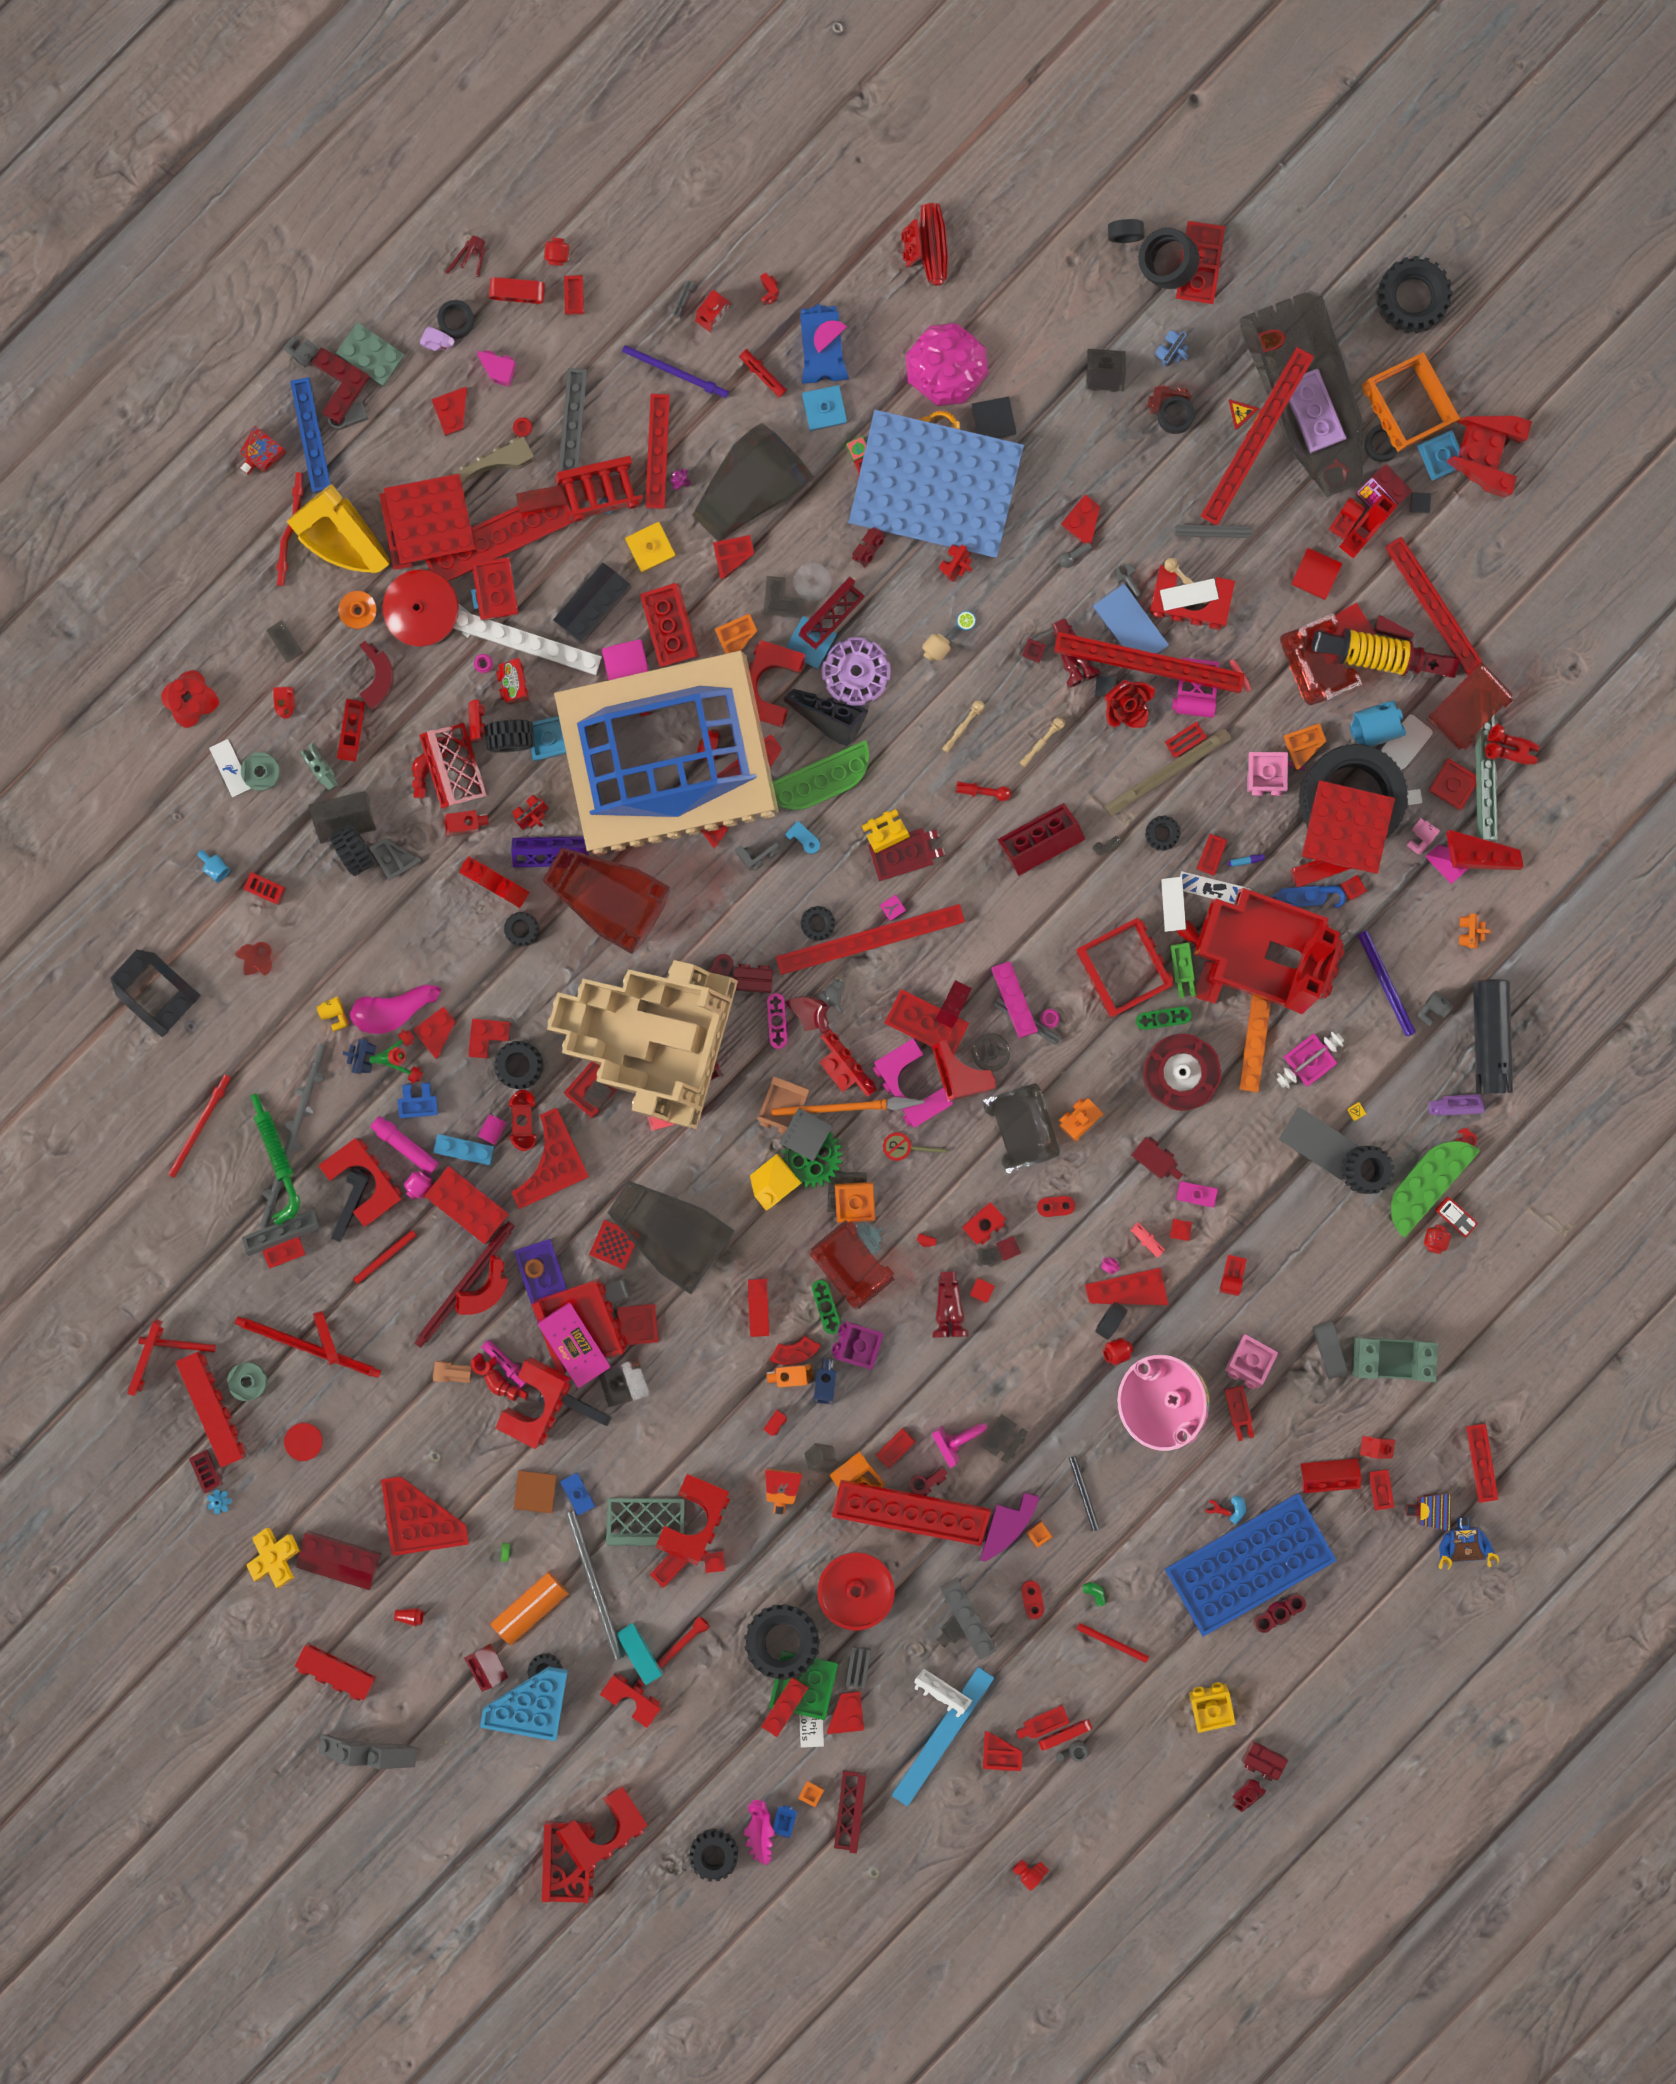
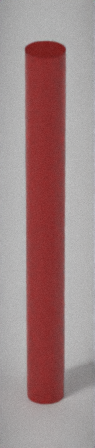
M411 1230L353 1278L355 1283L358 1285L414 1239L417 1234Z
M139 1337L138 1344L145 1345L147 1337ZM158 1338L155 1346L216 1352V1345Z
M1079 1622L1076 1630L1146 1663L1148 1661V1655Z

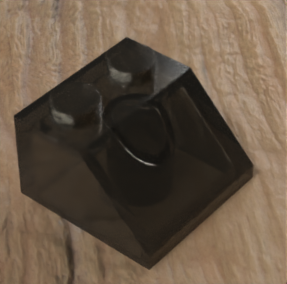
M1087 349L1086 389L1093 391L1108 390L1111 392L1124 391L1126 351Z
M638 1358L612 1365L599 1375L608 1407L634 1401L649 1395Z

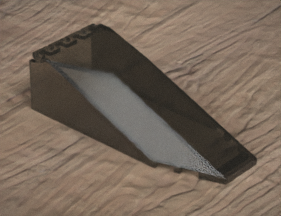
M1308 291L1307 293L1304 292L1294 296L1295 304H1292L1289 298L1275 304L1277 311H1274L1271 305L1257 311L1259 318L1256 317L1255 313H1251L1241 317L1239 320L1243 337L1268 396L1296 347L1314 355L1305 373L1315 369L1319 370L1346 440L1310 454L1289 402L1278 421L1290 450L1324 495L1329 497L1363 483V461L1361 460L1363 420L1323 296L1313 291ZM1272 329L1283 332L1286 336L1283 346L1264 353L1258 334ZM1271 336L1265 337L1267 345L1271 344L1273 340ZM1281 339L1276 341V345L1281 342Z

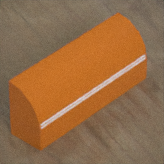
M548 1571L496 1617L490 1625L503 1640L512 1645L567 1597L569 1592Z

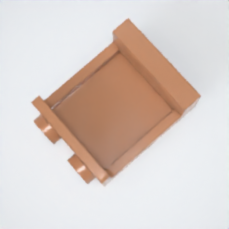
M773 1076L757 1120L761 1121L760 1125L771 1128V1125L778 1127V1132L784 1134L794 1115L772 1116V1108L804 1106L809 1090Z

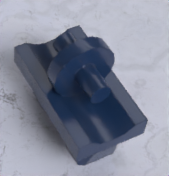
M358 1039L357 1048L354 1045H350L349 1052L343 1051V1055L348 1056L347 1064H352L353 1062L352 1073H371L372 1064L365 1062L364 1057L365 1054L374 1055L376 1045L368 1043V1040Z

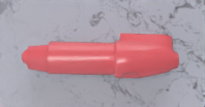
M1230 660L1232 670L1243 673L1236 661ZM1244 675L1242 687L1245 691L1249 692L1251 691L1249 680Z

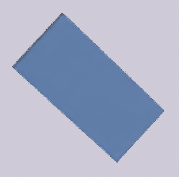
M1125 584L1093 605V608L1121 646L1156 654L1169 646Z

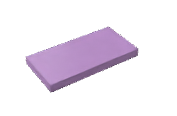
M1315 369L1305 373L1289 403L1311 454L1346 440V436L1319 370Z

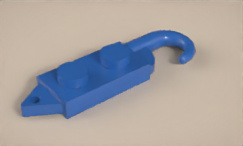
M1333 885L1281 888L1271 898L1275 897L1276 900L1296 907L1320 906L1326 901L1327 893H1337L1340 895V901L1333 907L1339 908L1345 903L1346 895L1342 888Z

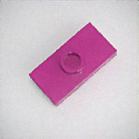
M1179 1181L1176 1200L1214 1208L1218 1189Z

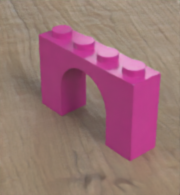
M914 1039L909 1040L874 1062V1072L878 1078L883 1077L886 1082L883 1084L888 1094L892 1092L894 1097L907 1098L898 1087L899 1073L906 1065L923 1055ZM944 1088L923 1099L925 1103L902 1109L905 1113L903 1119L908 1127L911 1125L913 1128L917 1127L953 1104L952 1101L947 1100Z

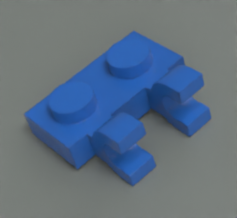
M431 1082L422 1083V1097L413 1098L412 1085H402L403 1098L398 1099L399 1118L438 1115L437 1096H431Z

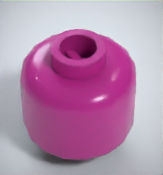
M421 1170L413 1172L404 1183V1187L407 1190L406 1194L414 1200L416 1198H425V1194L433 1186L432 1178Z

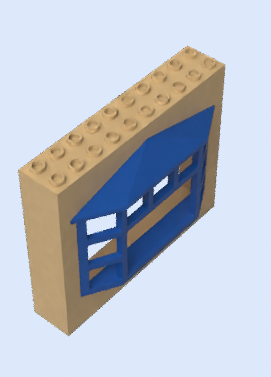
M742 651L554 693L586 849L588 852L593 853V855L608 854L607 850L623 851L626 850V846H633V848L645 845L644 842L648 841L652 842V844L663 842V838L666 837L677 839L681 838V834L684 833L695 835L699 834L702 829L714 831L718 830L720 825L732 827L738 825V821L750 823L756 821V817L768 819L775 817V813H779L747 657ZM725 696L729 718L706 721L702 699ZM695 701L705 746L704 752L629 769H621L611 720ZM605 721L609 743L591 749L586 727ZM730 724L735 746L712 750L708 728ZM611 750L615 771L596 777L592 755ZM737 753L741 775L718 778L713 757ZM707 758L711 780L688 785L684 762ZM676 764L681 786L658 792L653 770ZM647 771L651 793L627 798L623 777ZM617 778L621 800L602 805L598 783Z

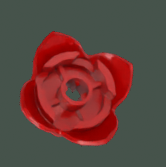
M195 670L181 674L174 682L166 685L161 694L164 706L171 710L175 721L185 728L194 726L199 721L201 715L213 712L219 705L216 693L206 686L203 675ZM187 693H190L192 699H189L188 702H186L184 696H186Z
M1123 680L1120 684L1116 685L1105 695L1108 725L1118 727L1121 723H1124L1131 728L1146 727L1149 717L1146 703L1153 699L1156 689L1147 683L1130 682L1128 680Z

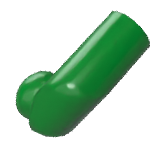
M1088 1582L1083 1585V1592L1095 1597L1097 1607L1106 1605L1101 1586L1094 1582Z

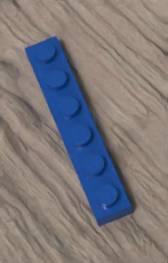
M306 377L291 380L290 383L311 489L314 494L321 492L331 483L310 378Z

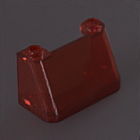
M1333 613L1284 633L1280 637L1282 649L1301 695L1308 705L1329 700L1362 684L1358 671L1353 668L1346 669L1345 664H1338L1335 654L1319 653L1310 650L1315 630L1330 634L1337 631L1338 621Z
M1480 662L1426 720L1457 750L1462 748L1466 750L1473 743L1471 738L1502 706L1506 708L1513 701L1511 698L1513 693L1483 662Z
M844 1220L807 1252L855 1310H858L895 1279L893 1271L888 1266L880 1265L857 1237L855 1232L858 1230L851 1221Z

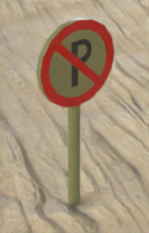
M899 1132L891 1133L883 1142L885 1155L894 1161L905 1159L911 1150L948 1152L947 1149L911 1146L909 1138Z

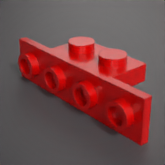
M830 1029L820 1036L832 1051L820 1061V1064L840 1090L844 1092L856 1082L867 1097L874 1093L877 1088L873 1080L868 1078L862 1066L854 1060L851 1052L841 1043L838 1035Z

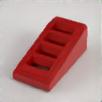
M251 872L243 890L279 905L286 888ZM254 878L258 879L254 889H250ZM261 881H263L264 884H263L262 889H261V891H260V893H259V892H257V889H258V887H259ZM267 885H271L267 895H264ZM274 887H276L278 889L272 899L270 898V896L274 890Z

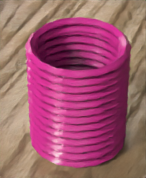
M489 1114L478 1136L496 1145L507 1123Z

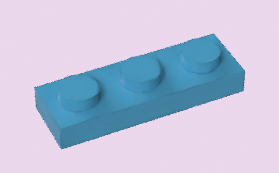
M437 1134L433 1153L490 1165L494 1146Z

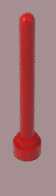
M699 1616L694 1621L693 1628L657 1662L660 1668H663L698 1633H705L710 1628V1625L704 1618ZM641 1678L637 1681L638 1686L642 1687L645 1685Z

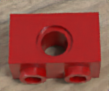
M989 1202L965 1223L962 1229L977 1245L979 1243L983 1245L991 1238L989 1234L992 1231L998 1232L1005 1226L1004 1221L1006 1219ZM981 1220H989L990 1228L988 1230L980 1228Z

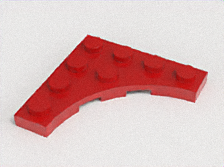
M557 1107L539 1115L544 1129V1152L534 1174L523 1185L511 1192L519 1209L589 1177Z

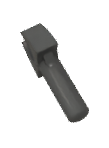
M1123 563L1124 568L1127 570V576L1121 574L1117 567V582L1125 581L1135 597H1140L1142 592L1132 578V574L1136 570L1132 566Z

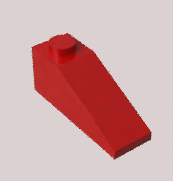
M346 699L337 759L356 762L365 702Z
M767 1278L748 1279L750 1337L769 1336Z

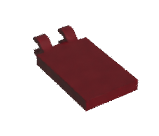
M920 828L908 832L910 837L878 853H875L871 844H869L868 847L879 882L934 865L933 859L946 856L943 848L933 850L930 840L940 838L938 830L924 833V829Z

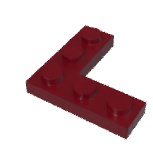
M321 347L311 361L312 366L342 382L322 413L324 416L340 424L370 376Z

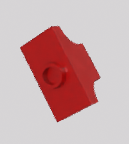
M1362 1436L1360 1455L1376 1459H1393L1395 1439Z

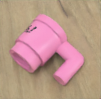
M1420 818L1412 828V831L1423 841L1418 845L1410 840L1406 846L1415 853L1422 854L1440 830L1427 820L1424 821Z

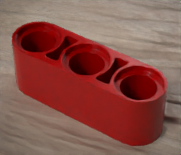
M498 277L490 278L489 299L542 304L544 302L545 283Z

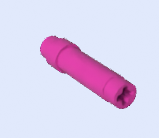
M379 1115L371 1124L370 1128L377 1133L378 1137L391 1144L427 1174L431 1175L439 1165L432 1156L399 1131L397 1126L389 1120L386 1121Z

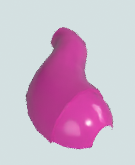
M422 985L394 998L361 997L355 1001L350 1012V1018L360 1031L369 1034L392 1032L402 1026L426 1003L436 1002L441 988L432 985Z

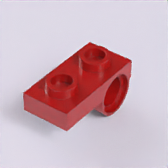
M1349 497L1328 530L1344 540L1366 507Z
M1227 1254L1219 1292L1235 1296L1240 1295L1246 1258Z

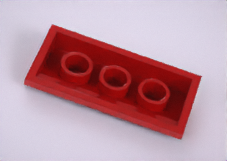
M673 583L640 594L660 668L699 658L680 585Z

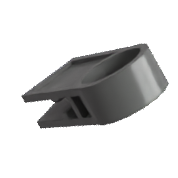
M362 401L352 404L345 415V421L342 425L334 426L331 423V419L328 418L329 424L336 430H342L368 420Z

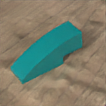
M634 1623L616 1633L645 1685L662 1676L663 1671Z

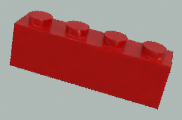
M309 1643L304 1646L294 1666L298 1668V1672L304 1675L311 1674L315 1676L316 1681L322 1684L327 1682L333 1685L332 1688L338 1692L345 1691L350 1694L351 1698L357 1701L366 1699L376 1679V1676Z

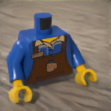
M1458 1517V1528L1450 1529L1444 1535L1439 1545L1440 1569H1442L1443 1563L1448 1565L1449 1570L1452 1562L1486 1560V1557H1488L1487 1565L1491 1567L1490 1560H1495L1497 1565H1499V1557L1495 1554L1492 1544L1484 1532L1479 1531L1476 1527L1469 1528V1517Z

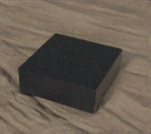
M1412 492L1410 512L1429 514L1431 493Z

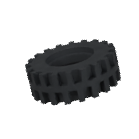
M1414 256L1412 259L1405 257L1402 261L1395 262L1385 272L1379 283L1376 293L1378 294L1376 303L1381 309L1379 313L1381 316L1384 315L1386 318L1385 322L1387 324L1392 323L1397 331L1399 328L1405 330L1404 333L1408 334L1410 331H1415V334L1425 329L1427 331L1439 323L1451 304L1450 299L1453 294V290H1450L1451 280H1447L1445 276L1447 272L1445 269L1441 271L1438 268L1439 264L1437 262L1435 264L1429 262L1430 258L1425 257L1423 260L1419 259V256ZM1408 279H1417L1428 286L1431 300L1425 310L1411 313L1400 307L1397 302L1396 292L1402 282Z
M775 1604L772 1607L762 1609V1612L758 1615L755 1614L751 1624H748V1631L744 1636V1639H746V1646L744 1648L747 1651L748 1660L763 1675L781 1680L797 1678L798 1675L806 1673L807 1669L815 1663L816 1655L819 1654V1631L813 1619L804 1611L786 1604ZM779 1624H788L794 1627L800 1637L798 1652L788 1660L774 1659L768 1653L765 1646L768 1632Z

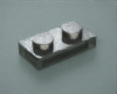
M283 620L266 630L287 663L304 653Z

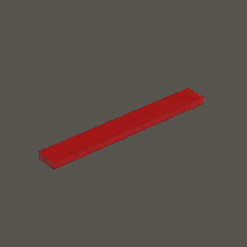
M1402 536L1385 546L1384 548L1453 655L1460 658L1459 664L1466 675L1483 666L1484 663Z

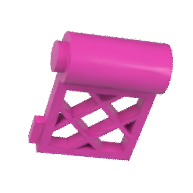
M1181 658L1214 667H1219L1220 662ZM1179 680L1177 698H1173L1172 709L1175 710V713L1214 718L1217 688L1212 687V694H1204L1200 689L1203 685L1192 683L1195 687L1192 691H1182V686L1186 681Z

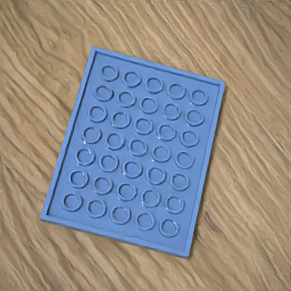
M874 410L848 523L868 528L875 527L881 531L951 547V545L960 547L962 544L967 547V551L997 558L1024 445Z

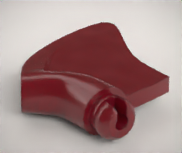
M807 996L794 997L786 1001L787 1006L800 1019L805 1031L819 1028L820 1033L823 1034L830 1030L826 1016L829 1006L825 1002Z

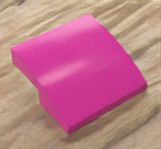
M642 640L602 648L608 680L649 671Z

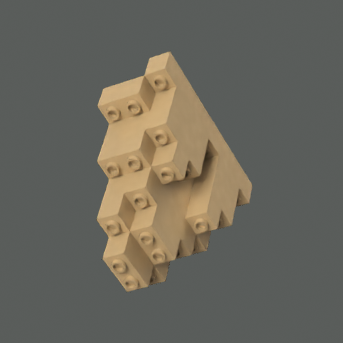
M673 960V964L669 968V978L628 969L623 979V988L582 979V983L578 988V997L557 993L553 1001L552 1014L548 1019L547 1030L566 1035V1039L562 1044L563 1054L601 1065L597 1071V1082L612 1088L635 1093L636 1096L632 1100V1111L697 1130L738 981L731 977L710 973L696 965Z

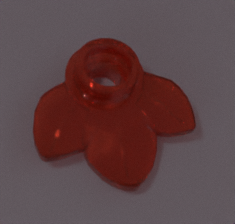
M258 942L255 945L246 944L235 954L236 957L245 960L243 967L244 975H252L260 971L266 976L272 968V961L270 959L272 950L266 942ZM261 948L265 949L264 955L259 954Z

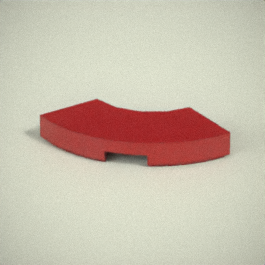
M806 1336L794 1345L778 1343L769 1360L782 1365L798 1364L811 1358L819 1350L821 1344Z

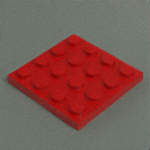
M460 474L384 488L400 565L475 550Z
M1319 780L1301 857L1378 874L1395 798Z

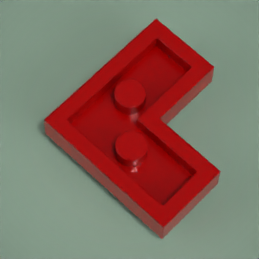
M472 1019L468 1057L488 1059L490 1040L509 1042L511 1022Z

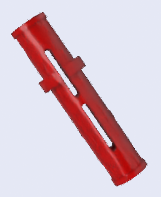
M745 349L740 354L739 358L750 368V372L755 373L778 398L787 391V388L762 365L763 362L761 360L758 361L748 349Z

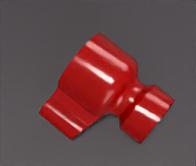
M1021 1859L1013 1867L1012 1871L1016 1875L1021 1876V1883L1031 1891L1042 1881L1043 1877L1049 1872V1869L1042 1862H1039L1032 1868H1028V1864Z

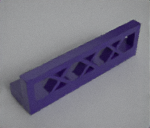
M584 836L512 838L513 868L589 866L590 864L589 852L586 849ZM562 854L566 858L564 860H557L555 856ZM585 854V860H577L573 856ZM516 855H524L527 859L525 861H517ZM537 855H544L547 858L539 861L535 857Z

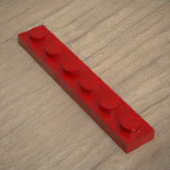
M650 394L646 509H665L670 394Z

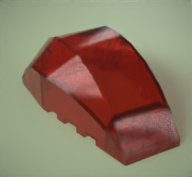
M562 847L542 880L600 937L630 954H633L648 937L665 907L671 889L668 885L638 868Z

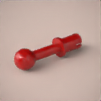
M957 781L956 783L957 790H955V793L972 795V797H975L976 794L995 796L1002 802L1007 801L1011 796L1009 788L1005 786L993 789L979 787L977 782L972 784Z

